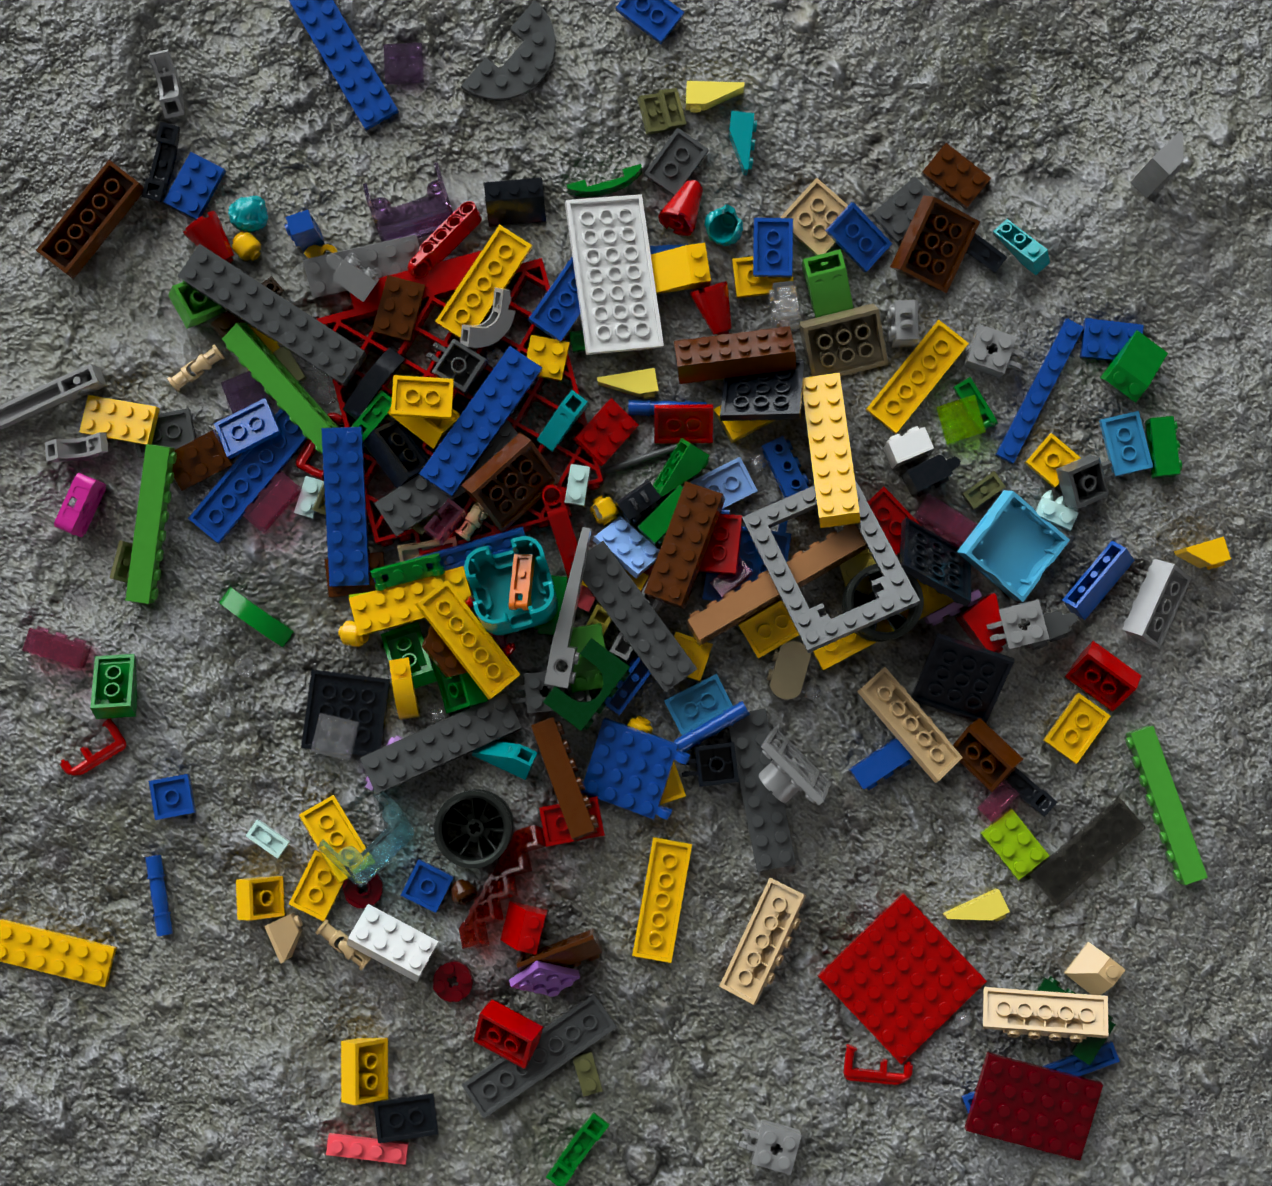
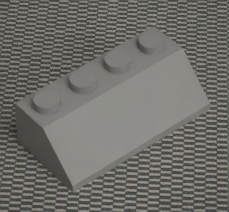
M1179 131L1130 182L1146 198L1151 194L1155 196L1181 170L1178 166L1184 161L1183 133Z
M1154 559L1152 565L1148 568L1144 582L1140 586L1138 596L1132 604L1129 616L1124 621L1122 630L1130 636L1160 649L1191 581V577L1175 564Z

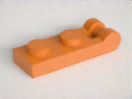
M514 554L509 595L510 610L522 608V610L529 611L528 606L532 605L531 593L535 556L533 554ZM518 595H523L522 600H518Z

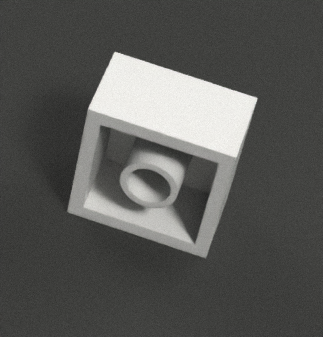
M918 426L907 430V433L903 436L897 434L890 437L886 441L887 444L883 447L892 469L928 455L934 449L925 427L919 429Z

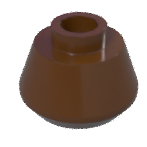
M460 879L456 881L451 889L453 903L462 905L471 901L477 895V888L468 880Z

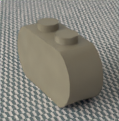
M789 641L781 645L778 651H774L772 661L775 664L773 670L769 669L766 680L770 681L769 689L777 698L784 700L793 699L801 693L811 658V653L807 652L803 643Z

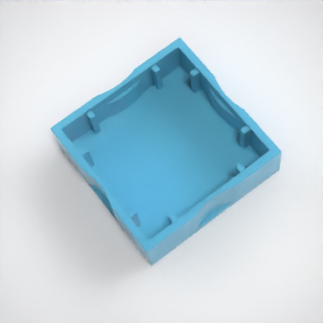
M1004 490L957 553L1011 599L1023 602L1039 582L1045 569L1055 561L1070 539L1050 522L1041 518L1034 508L1014 491Z

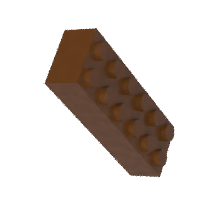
M108 160L36 251L74 280L139 199L144 187L112 161Z
M790 326L674 341L679 384L796 369V352Z
M685 481L644 591L648 597L685 609L725 502V497L722 493Z
M552 717L531 725L571 838L577 841L597 833L596 828L599 827L596 816L594 814L591 815L589 811L592 805L589 797L583 794L585 786L582 778L576 775V772L579 771L577 764L573 758L570 759L569 753L572 750L569 742L562 737L565 734L562 723Z

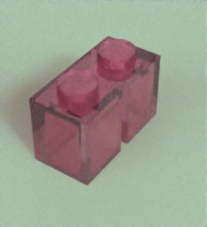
M450 498L437 511L442 518L441 522L434 515L424 527L426 534L441 546L466 517L465 510Z

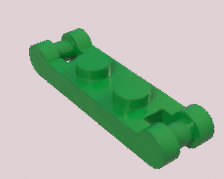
M439 553L370 571L372 578H375L376 583L374 585L377 591L445 573L444 567L440 564L441 557ZM432 563L433 568L428 569L427 564ZM387 574L389 579L383 580L382 575Z

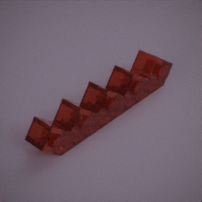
M532 825L514 832L513 839L499 858V863L494 872H491L480 896L476 898L470 908V913L465 922H462L459 927L462 949L473 950L490 945L486 925L503 921L500 901L518 896L514 876L531 872L532 867L528 852L546 847L542 827Z

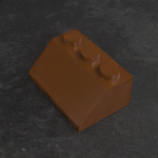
M981 718L969 725L953 744L954 748L963 757L959 762L991 792L1023 761V758Z

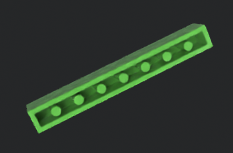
M236 323L222 338L226 343V348L239 358V363L249 369L251 376L264 386V391L277 401V406L286 411L290 416L291 422L298 425L302 430V434L315 444V448L319 453L323 454L321 428L339 427L248 324Z
M146 444L126 601L151 604L158 597L159 591L156 587L157 581L161 577L159 564L164 555L162 542L166 539L164 527L165 522L169 518L167 505L171 501V491L169 490L170 483L172 484L174 480L172 468L177 459L175 448Z
M1145 726L1126 733L1127 738H1125L1128 749L1132 750L1134 756L1132 757V762L1135 768L1139 770L1140 784L1146 789V801L1149 806H1152L1154 812L1152 814L1153 820L1161 831L1159 832L1161 842L1166 845V857L1173 865L1174 870L1172 873L1174 879L1179 884L1188 885L1208 878L1154 726Z

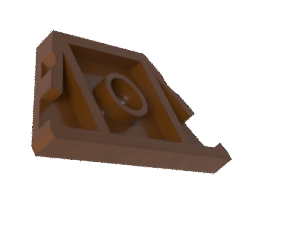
M430 625L428 635L422 644L425 652L446 677L468 673Z

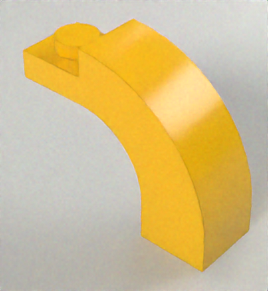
M409 657L389 660L393 693L399 719L420 717Z

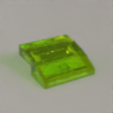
M975 395L936 407L947 445L986 433Z

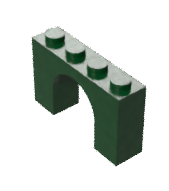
M592 638L579 654L600 670L603 677V687L600 694L591 701L580 702L571 698L557 686H554L543 701V703L580 731L584 728L586 730L589 729L594 722L592 719L593 715L596 712L598 714L601 713L606 706L604 703L608 696L612 698L618 690L616 687L620 680L624 682L631 673L628 671L630 667Z
M1051 976L1049 979L1043 977L1035 990L1076 994L1069 988L1066 991L1060 988V982ZM1108 1015L1109 1034L1116 1025L1113 1022H1111L1113 1017H1111L1110 1015ZM1086 1037V1039H1082V1042H1076L1071 1053L1090 1065L1107 1038Z

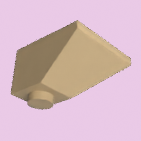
M295 912L264 926L280 964L293 956L302 932V920Z
M1087 942L1064 974L1091 995H1102L1115 985L1125 972V969L1090 942Z

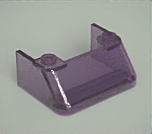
M438 162L434 163L438 180L428 184L426 189L428 197L391 207L389 200L384 197L372 199L367 183L363 184L366 201L381 242L417 234L418 238L430 235L453 213Z

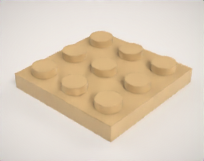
M816 178L780 218H793V236L817 256L827 253L835 245L836 242L825 230L848 205Z

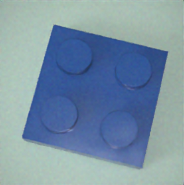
M190 774L149 781L155 820L196 813Z
M418 859L400 896L437 913L455 876Z

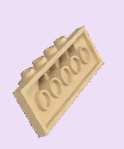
M886 667L882 668L857 691L935 783L940 781L963 758L948 741L945 734L936 727L932 719L924 713L919 704L912 699L907 690L900 685Z
M769 878L719 987L756 1005L763 988L767 987V984L771 985L774 981L775 974L773 971L776 966L779 967L784 959V956L781 954L784 948H788L792 942L791 932L793 929L796 930L801 922V919L798 918L800 915L798 912L806 897L805 894L773 878Z
M984 987L983 1029L1003 1030V1033H1007V1036L1012 1038L1020 1037V1034L1028 1035L1030 1039H1040L1041 1036H1049V1039L1052 1041H1060L1061 1037L1070 1038L1071 1042H1082V1039H1086V1037L1108 1038V996Z

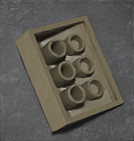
M874 303L798 322L811 377L840 373V376L888 364L880 313Z

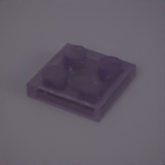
M422 43L384 44L386 84L424 83Z
M250 371L221 382L233 414L263 398L268 399L270 406L272 405L269 395L264 391V386L251 376Z

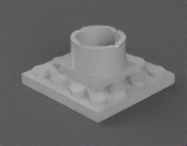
M774 727L761 746L763 754L768 759H773L759 773L761 782L783 803H787L797 792L804 790L809 801L820 805L826 798L831 782Z

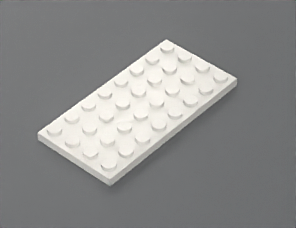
M642 194L566 200L565 208L586 355L662 348L664 343Z

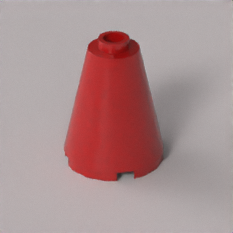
M696 180L685 182L660 211L658 219L663 227L674 229L673 233L677 235H691L695 230L703 193L701 184Z
M214 210L207 213L209 217L201 216L185 228L186 231H183V234L196 246L201 244L230 264L234 261L232 258L235 255L220 219Z
M727 281L691 292V298L713 335L729 334L728 330L732 329Z

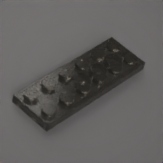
M1117 797L1029 875L1049 899L1058 906L1146 827L1122 799Z

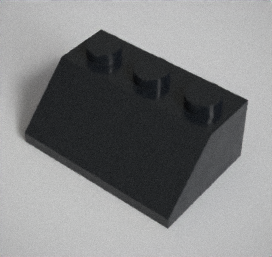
M542 177L484 182L489 227L499 226V224L506 226L546 222Z
M397 420L374 429L363 441L364 446L396 488L419 475L430 459L411 432Z

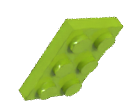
M1011 808L980 832L1017 880L1023 878L1049 857V854Z

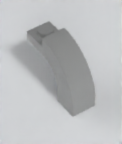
M495 287L493 308L489 318L479 325H462L461 344L474 348L486 347L496 343L507 333L515 315L514 310L508 309L511 303L510 290Z

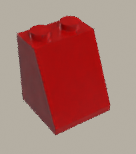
M995 593L983 597L978 603L972 605L955 619L974 645L1000 653L1003 650L1002 646L1006 644V639L991 641L990 637L995 634L1004 633L1003 626L995 629H987L986 626L1002 621L997 596Z
M510 901L500 940L517 951L536 955L540 947L548 910Z

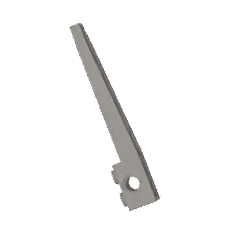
M89 364L0 405V430L65 401H74L106 387L107 384L101 368Z
M582 527L551 645L544 684L569 688L570 684L575 682L576 672H573L574 664H578L580 654L577 653L578 647L570 646L587 559L591 528ZM559 661L567 663L568 669L566 671L559 669Z

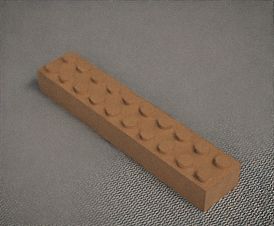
M855 524L844 525L842 531L838 533L834 531L826 536L827 539L821 543L816 541L809 546V550L804 553L801 550L792 556L793 559L788 561L787 564L799 588L868 549ZM767 570L759 574L757 580L753 582L749 580L740 586V590L736 592L731 590L723 595L724 599L719 602L714 600L706 605L707 608L701 612L697 610L689 615L687 627L699 646L781 599Z

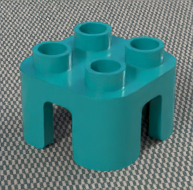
M520 536L511 539L513 549L499 554H492L489 546L479 547L473 550L465 560L464 570L475 599L473 602L474 610L484 628L491 634L505 635L545 624L551 621L558 611V599L547 559L541 544L532 537ZM514 554H533L535 556L531 593L532 605L528 606L529 611L522 610V608L517 610L509 609ZM518 595V600H522L523 595Z

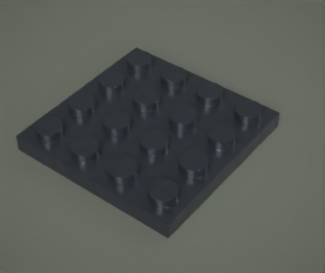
M796 360L795 370L725 378L720 420L800 419L805 368L804 360Z
M906 517L901 522L900 564L906 575L916 578L922 584L932 587L938 593L944 594L954 602L967 607L971 602V564L957 553L960 547Z
M937 633L911 697L918 703L972 721L981 718L987 723L1014 664V658Z
M312 669L301 748L362 756L381 749L391 679Z

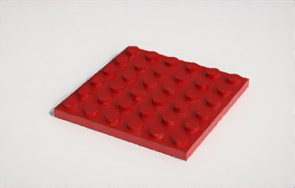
M904 893L888 906L817 975L900 1064L907 1060L987 982Z

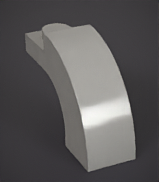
M169 49L150 53L149 57L158 82L159 101L165 119L184 115V99L181 84Z
M99 432L82 438L54 439L45 442L46 461L68 462L102 457L104 453L108 452L107 434Z

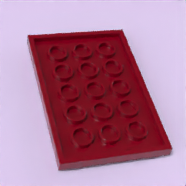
M987 1052L964 1128L968 1132L1081 1161L1103 1084L1099 1081Z

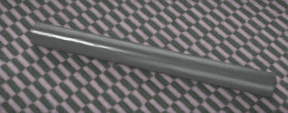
M678 443L605 467V473L609 475L670 454Z

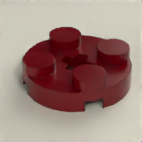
M369 868L363 869L344 881L343 890L346 901L356 908H366L368 904L371 906L376 904L383 893V880L374 870ZM366 883L368 892L360 893L358 885Z
M459 961L444 963L436 970L433 977L434 991L441 999L448 1002L461 1001L470 993L473 987V978L469 967ZM455 976L457 977L458 985H453L452 987L449 985L448 978Z

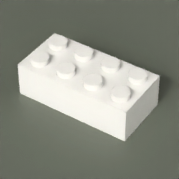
M370 904L366 906L347 941L348 946L415 982L419 980L438 944L437 940Z

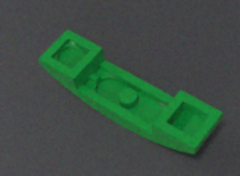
M638 164L622 169L623 177L588 187L585 180L567 184L568 194L578 197H599L615 193L633 183L642 174V166Z
M232 587L228 589L219 602L238 618L281 647L285 646L294 633L288 626L269 615Z
M593 1112L561 1153L546 1178L557 1186H565L578 1165L610 1124Z

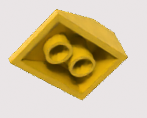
M705 243L685 245L651 254L656 294L710 286L711 278Z

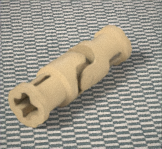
M215 344L208 352L200 354L196 360H192L183 366L181 371L175 376L167 378L177 392L188 382L192 383L205 372L203 370H210L213 364L220 359H225ZM189 366L191 368V371L194 372L196 376H192L188 370Z
M476 503L464 518L465 521L460 529L455 531L456 534L470 542V537L476 528H480L483 520L487 517Z
M327 919L315 932L317 935L320 934L328 940V944L339 953H344L346 959H351L356 963L361 971L372 959L348 946V936L341 930H336L331 926ZM344 937V939L339 942L338 946H336L338 938Z

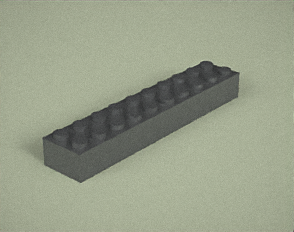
M201 244L197 246L178 274V277L185 284L345 388L368 356L364 350Z

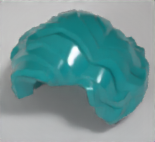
M240 197L229 206L228 216L230 222L238 230L251 233L259 231L266 226L268 214L265 201L261 197Z
M724 205L711 211L705 219L706 233L709 239L716 244L729 246L730 244H735L742 236L743 222L738 218L735 208L730 205Z

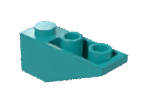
M731 111L728 136L742 173L747 176L748 169H752L753 166L750 150L754 151L755 139H752V132H756L757 120H754V113Z
M1006 219L993 231V234L1014 257L1033 274L1037 275L1050 263L1048 249L1010 220Z
M571 390L537 438V441L553 452L588 407V401Z
M494 741L474 750L472 756L526 780L538 752L521 744Z

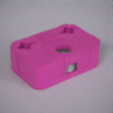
M77 473L55 519L54 527L72 535L83 537L105 493L106 484L84 474Z

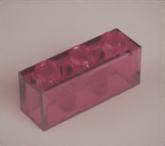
M283 472L277 473L271 479L269 487L259 492L258 499L254 504L250 503L244 510L246 513L243 516L263 533L270 528L300 494L302 489Z
M929 493L924 497L913 515L920 524L931 526L934 528L932 530L934 533L950 538L949 542L957 547L962 546L978 525Z
M37 626V629L29 628L23 651L77 668H85L92 647L86 644V640L76 637L74 640L67 638V634L57 631L55 634L48 633V628Z

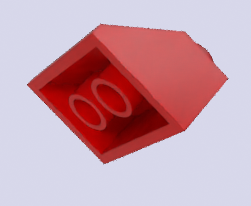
M1092 641L1081 652L1065 677L1108 709L1114 711L1137 689L1141 675L1095 641Z
M491 999L479 1014L473 1041L525 1069L540 1041L543 1026Z

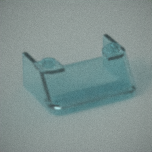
M374 791L373 796L385 807L382 812V818L389 826L362 853L352 846L344 847L337 853L324 839L318 847L358 886L366 885L414 836V829L402 809L385 792L376 795Z

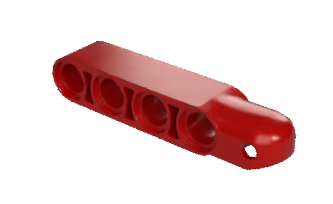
M466 201L462 203L421 244L419 252L409 261L407 266L411 275L418 278L426 276L434 265L443 261L480 224L482 217L474 202ZM423 266L422 274L414 273L415 268Z
M553 484L547 485L542 491V499L569 579L572 568L571 563H573L578 543L560 488Z

